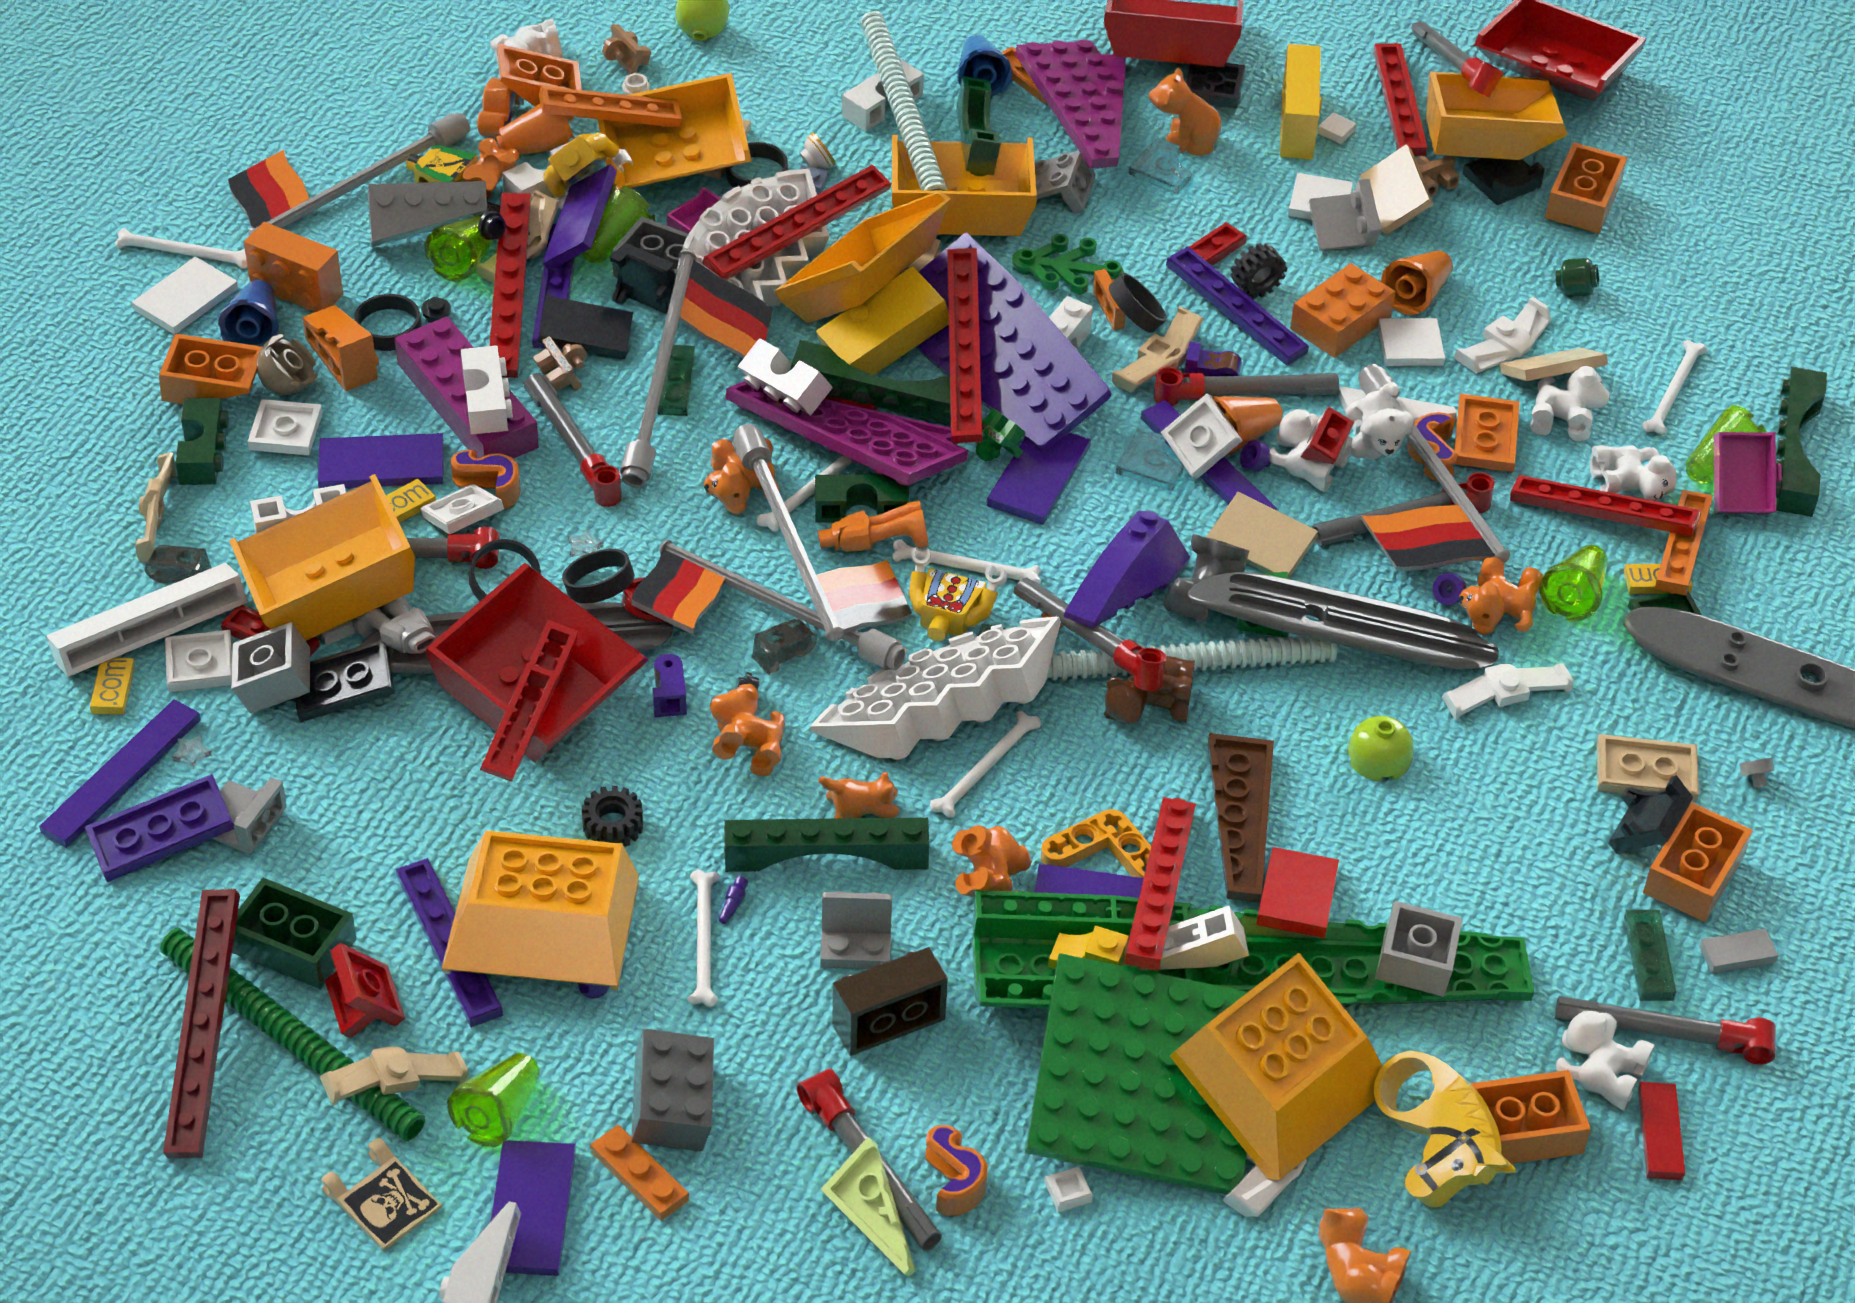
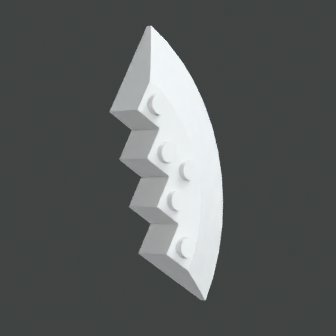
M810 169L777 172L774 177L765 179L759 177L753 179L750 184L740 188L737 186L722 196L721 200L716 202L711 208L708 207L700 216L699 221L689 232L682 250L693 251L696 255V260L702 264L704 256L816 196L817 193ZM826 225L727 279V281L754 294L769 306H780L781 301L774 291L804 268L808 263V258H816L824 252L829 239Z
M1058 616L1022 620L1020 627L1003 629L1002 624L991 626V630L985 631L979 636L974 637L972 631L950 638V645L934 651L927 648L909 655V662L903 664L898 670L881 669L867 678L869 684L860 686L857 689L851 688L845 693L847 699L838 706L831 704L813 722L810 729L815 734L876 758L898 760L907 757L920 739H934L935 741L948 739L961 721L975 720L976 722H985L991 720L1003 702L1028 703L1033 701L1044 686L1061 623Z

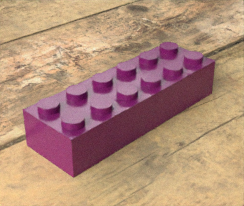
M448 316L395 338L398 366L468 450L476 451L477 458L488 454L501 453L514 459L539 448L537 421L510 389V396L504 397L505 400L511 399L513 418H507L508 431L471 434L461 349L474 347Z

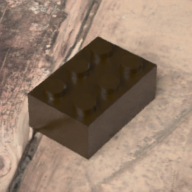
M927 947L919 951L908 952L903 957L890 962L876 964L871 969L858 974L844 976L839 981L834 982L832 1025L849 1055L858 1054L944 1021L946 1019L948 977L931 949Z

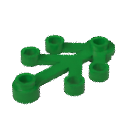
M1055 234L1052 236L1050 244L1036 250L1029 248L1020 249L1012 256V264L1015 270L1024 275L1033 274L1046 290L1057 289L1059 287V278H1061L1070 286V290L1074 294L1080 295L1087 292L1088 279L1082 275H1075L1072 272L1094 275L1095 271L1106 269L1111 280H1115L1124 273L1121 264L1113 260L1107 261L1104 265L1076 262L1081 258L1091 257L1096 254L1097 242L1092 238H1083L1078 248L1056 258H1048V256L1056 252L1062 253L1068 249V237L1064 234ZM1044 268L1052 269L1053 271L1046 272Z

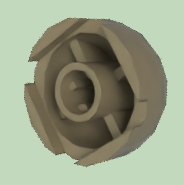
M279 334L272 336L257 354V374L266 389L279 395L291 396L307 389L317 378L318 372L314 374L315 360L299 341L292 339L289 342L282 339L285 335Z

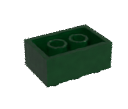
M263 877L238 909L232 953L321 989L325 980L335 970L330 951L339 943L351 948L357 940L353 913Z

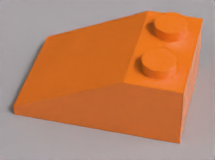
M498 44L497 57L500 81L534 107L540 104L539 92L541 86L582 90L577 61ZM566 116L567 120L573 121L574 116Z
M175 333L159 373L161 400L183 404L184 398L224 399L250 393L257 374V354L262 347Z

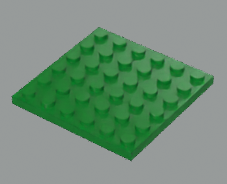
M1059 953L1025 1153L1228 1195L1244 1177L1247 1152L1170 1058V1055L1248 992Z

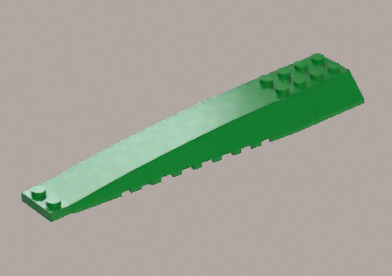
M975 890L972 939L975 1000L980 1006L1049 1009L1055 969L1048 967V962L1059 933L1085 935L1093 932L1095 926L1128 935L1130 938L1139 898L1115 895ZM1174 902L1169 926L1221 909L1223 906L1210 905L1209 909L1190 908L1191 903ZM1244 909L1243 913L1234 912L1244 928L1249 956L1217 967L1161 969L1159 971L1144 970L1249 992L1300 953L1341 1005L1480 1000L1531 1001L1534 995L1524 937L1490 936L1487 933L1460 931L1453 971L1443 997L1375 979L1387 923L1379 922L1376 926H1367L1360 920L1346 919L1345 923L1328 922L1325 938L1258 926L1256 925L1258 910ZM1123 964L1125 967L1138 969L1136 966Z

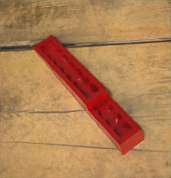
M550 620L547 621L482 762L481 771L511 782L513 781L574 650L578 630Z

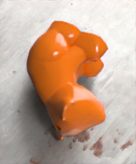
M1178 68L1174 74L1164 78L1149 92V99L1160 111L1166 114H1178L1179 116L1173 119L1171 123V133L1165 139V146L1173 152L1187 151L1189 154L1201 156L1210 154L1221 132V117L1215 108L1190 90L1183 78L1182 71Z
M1360 1207L1325 1209L1320 1221L1318 1237L1325 1247L1327 1265L1334 1287L1340 1298L1345 1303H1393L1405 1275L1411 1251L1405 1248L1394 1247L1387 1254H1382L1364 1249L1362 1243L1369 1217Z

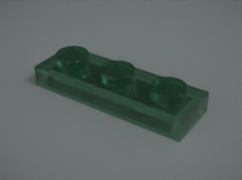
M672 346L657 415L688 416L695 346Z
M1626 910L1624 923L1639 1001H1674L1677 992L1660 910Z

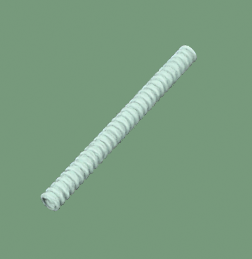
M876 11L866 13L861 19V27L917 177L919 187L924 191H948L884 16Z
M1288 636L1287 640H1284L1283 637H1278L1277 640L1269 637L1267 641L1259 638L1257 642L1254 639H1248V642L1240 639L1238 643H1235L1234 640H1229L1227 644L1224 641H1219L1218 644L1210 641L1208 645H1205L1204 642H1199L1197 646L1194 643H1189L1188 646L1180 643L1178 647L1170 644L1168 648L1165 645H1159V648H1156L1163 651L1166 656L1195 660L1194 671L1197 668L1205 671L1207 667H1210L1211 670L1220 667L1222 670L1226 669V666L1235 669L1236 665H1239L1240 668H1245L1248 664L1250 667H1255L1256 664L1264 667L1266 663H1269L1270 666H1275L1276 663H1279L1281 666L1285 665L1286 662L1294 665L1296 661L1299 664H1304L1307 660L1309 663H1315V660L1323 663L1325 659H1328L1329 662H1334L1337 656V644L1308 637L1304 638L1303 636H1297V639H1294L1293 636ZM1091 649L1089 653H1086L1085 650H1080L1078 654L1075 651H1070L1069 654L1061 651L1059 655L1053 652L1046 681L1047 678L1056 681L1057 677H1061L1062 680H1067V677H1071L1074 680L1077 679V676L1086 679L1087 675H1091L1092 678H1096L1097 675H1101L1104 678L1107 677V674L1116 677L1117 673L1126 676L1128 672L1117 666L1113 662V658L1102 650L1096 652L1095 649Z

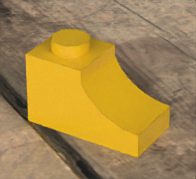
M1095 926L1093 932L1085 935L1059 933L1049 957L1048 967L1056 968L1059 953L1123 966L1129 936Z

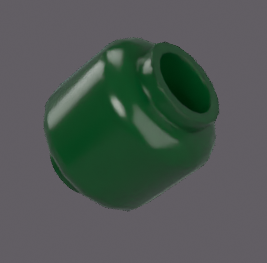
M1589 258L1567 259L1562 263L1561 270H1556V286L1562 287L1564 294L1569 297L1590 295L1593 293L1594 288L1599 287L1598 265H1593Z

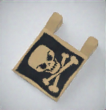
M376 1138L368 1144V1147L370 1149L369 1157L375 1164L380 1166L378 1169L349 1190L335 1172H329L321 1180L324 1184L322 1189L325 1195L337 1202L384 1252L439 1211L442 1205L393 1155L387 1144L381 1138Z

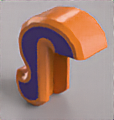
M492 77L485 85L482 99L483 111L478 114L477 119L478 132L481 136L488 137L501 135L499 129L511 122L514 105H524V99L503 84L500 78Z
M1441 412L1429 413L1419 417L1413 423L1453 477L1455 469L1452 465L1456 462L1458 454L1445 441L1452 436L1455 418ZM1408 440L1406 449L1410 457L1418 463L1425 464L1424 474L1431 480L1439 482Z
M474 450L459 451L452 456V479L456 486L467 487L475 484L480 488H496V497L502 500L504 509H508L517 502L521 492L518 463L512 457L496 453L477 458V453Z
M949 1125L934 1126L927 1133L925 1160L951 1180L937 1194L936 1211L946 1216L962 1215L976 1207L986 1194L988 1164L981 1153L973 1148L962 1146V1134L960 1131Z

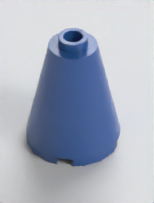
M973 35L967 38L963 44L957 78L960 86L962 76L990 81L991 99H993V96L1005 92L1011 83V64L1008 58L984 36Z
M262 280L251 281L225 306L218 320V326L221 331L220 335L223 341L263 347L272 336L278 335L279 324L275 295L270 284Z

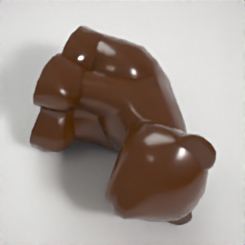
M1166 656L1162 687L1155 691L1137 688L1133 683L1134 676L1132 675L1127 680L1119 677L1109 679L1105 695L1104 716L1123 724L1137 723L1143 714L1146 704L1168 709L1173 719L1187 723L1195 660Z

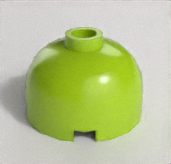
M677 0L675 9L676 21L685 34L697 41H704L718 36L725 29L730 5L728 0Z
M1378 715L1369 717L1355 727L1348 743L1347 755L1351 759L1350 764L1352 768L1363 777L1374 781H1382V777L1393 776L1392 780L1398 779L1408 772L1412 764L1414 755L1413 738L1407 727L1395 718Z

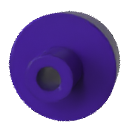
M1250 440L1242 448L1240 454L1241 466L1252 472H1259L1264 467H1269L1271 465V462H1269V447L1260 441Z
M1446 573L1436 578L1432 590L1438 602L1444 605L1459 603V595L1467 586L1460 575Z

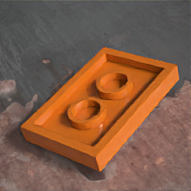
M1460 394L1454 451L1458 455L1454 464L1513 472L1516 459L1520 401Z

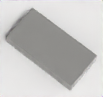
M1766 929L1701 939L1699 945L1711 974L1776 963L1778 958L1777 951Z

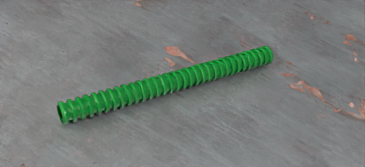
M175 928L163 938L160 952L168 956L172 962H175L176 965L190 974L195 939L186 934L181 928ZM230 967L225 1003H228L233 1009L235 1008L238 1013L243 1014V1017L250 1020L255 1026H258L261 1031L266 1032L270 1038H274V1041L281 1044L286 1050H289L292 1055L297 1056L301 1062H304L305 1065L312 1068L320 1076L354 1063L351 1058L338 1051L334 1045H330V1042L326 1039H322V1036L315 1033L304 1022L299 1021L296 1016L292 1015L287 1009H284L279 1003H276L274 999L268 997L265 992H261L257 986H253V983L246 980L244 976L238 974L235 969ZM379 1085L348 1097L354 1103L359 1104L363 1110H367L372 1117L383 1123L385 1127L391 1129L394 1134L399 1135L403 1141L412 1140L424 1127L425 1115L417 1112V1109L413 1106H409V1103L404 1099L401 1100V1097L396 1093L383 1095Z

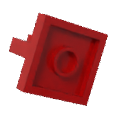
M339 943L330 951L336 972L325 980V984L342 1035L352 1038L376 1018L395 1027L406 1019L388 965L342 943Z

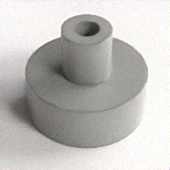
M1772 758L1739 763L1741 776L1752 775L1754 788L1766 786L1765 772L1775 771Z

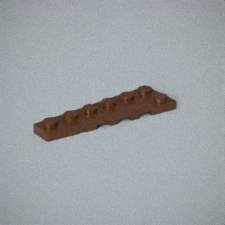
M1209 733L1208 752L1226 898L1260 903L1263 888L1274 740Z

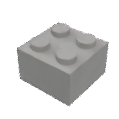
M292 622L233 643L231 689L250 714L310 692V647Z
M1394 900L1386 925L1375 979L1444 997L1453 971L1463 918Z

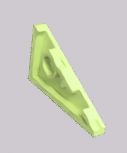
M867 1137L821 1190L906 1276L910 1277L916 1271L877 1143Z

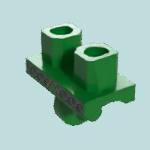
M992 408L982 421V432L986 436L982 437L983 442H977V456L984 461H991L999 457L1001 447H1003L1018 458L1023 450L1016 445L1026 432Z

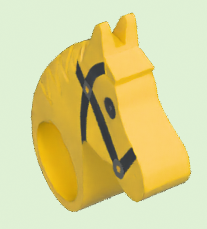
M1418 1051L1399 1053L1382 1066L1374 1083V1098L1379 1109L1404 1129L1430 1137L1423 1151V1161L1412 1167L1405 1179V1187L1411 1195L1427 1207L1437 1208L1443 1206L1465 1186L1481 1183L1488 1185L1497 1172L1511 1174L1516 1172V1168L1501 1155L1499 1131L1484 1099L1452 1067L1434 1056ZM1431 1071L1432 1083L1435 1086L1429 1100H1425L1413 1110L1398 1112L1396 1105L1397 1094L1404 1081L1417 1072Z

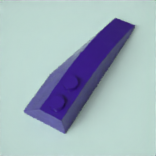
M1139 510L1117 533L1095 562L1066 608L1064 618L1094 628L1116 616L1118 609H1129L1135 605V600L1140 597L1147 599L1152 596L1153 590L1157 588L1164 590L1169 587L1190 561L1188 552L1170 522L1152 511Z

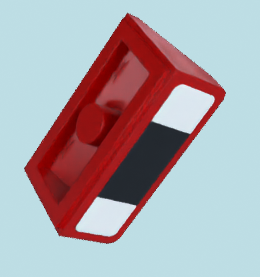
M1328 406L1318 419L1300 457L1306 460L1334 464L1354 422Z

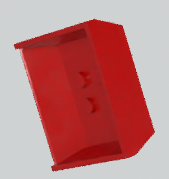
M1107 0L1104 25L1113 54L1116 57L1224 67L1241 36L1244 0H1238V6L1175 0Z
M1514 0L1478 33L1474 46L1494 65L1529 78L1548 79L1551 86L1594 102L1642 51L1646 38L1542 0Z
M524 563L426 648V654L439 686L497 731L547 621L550 620L578 630L574 650L525 753L535 763L649 659L536 570Z

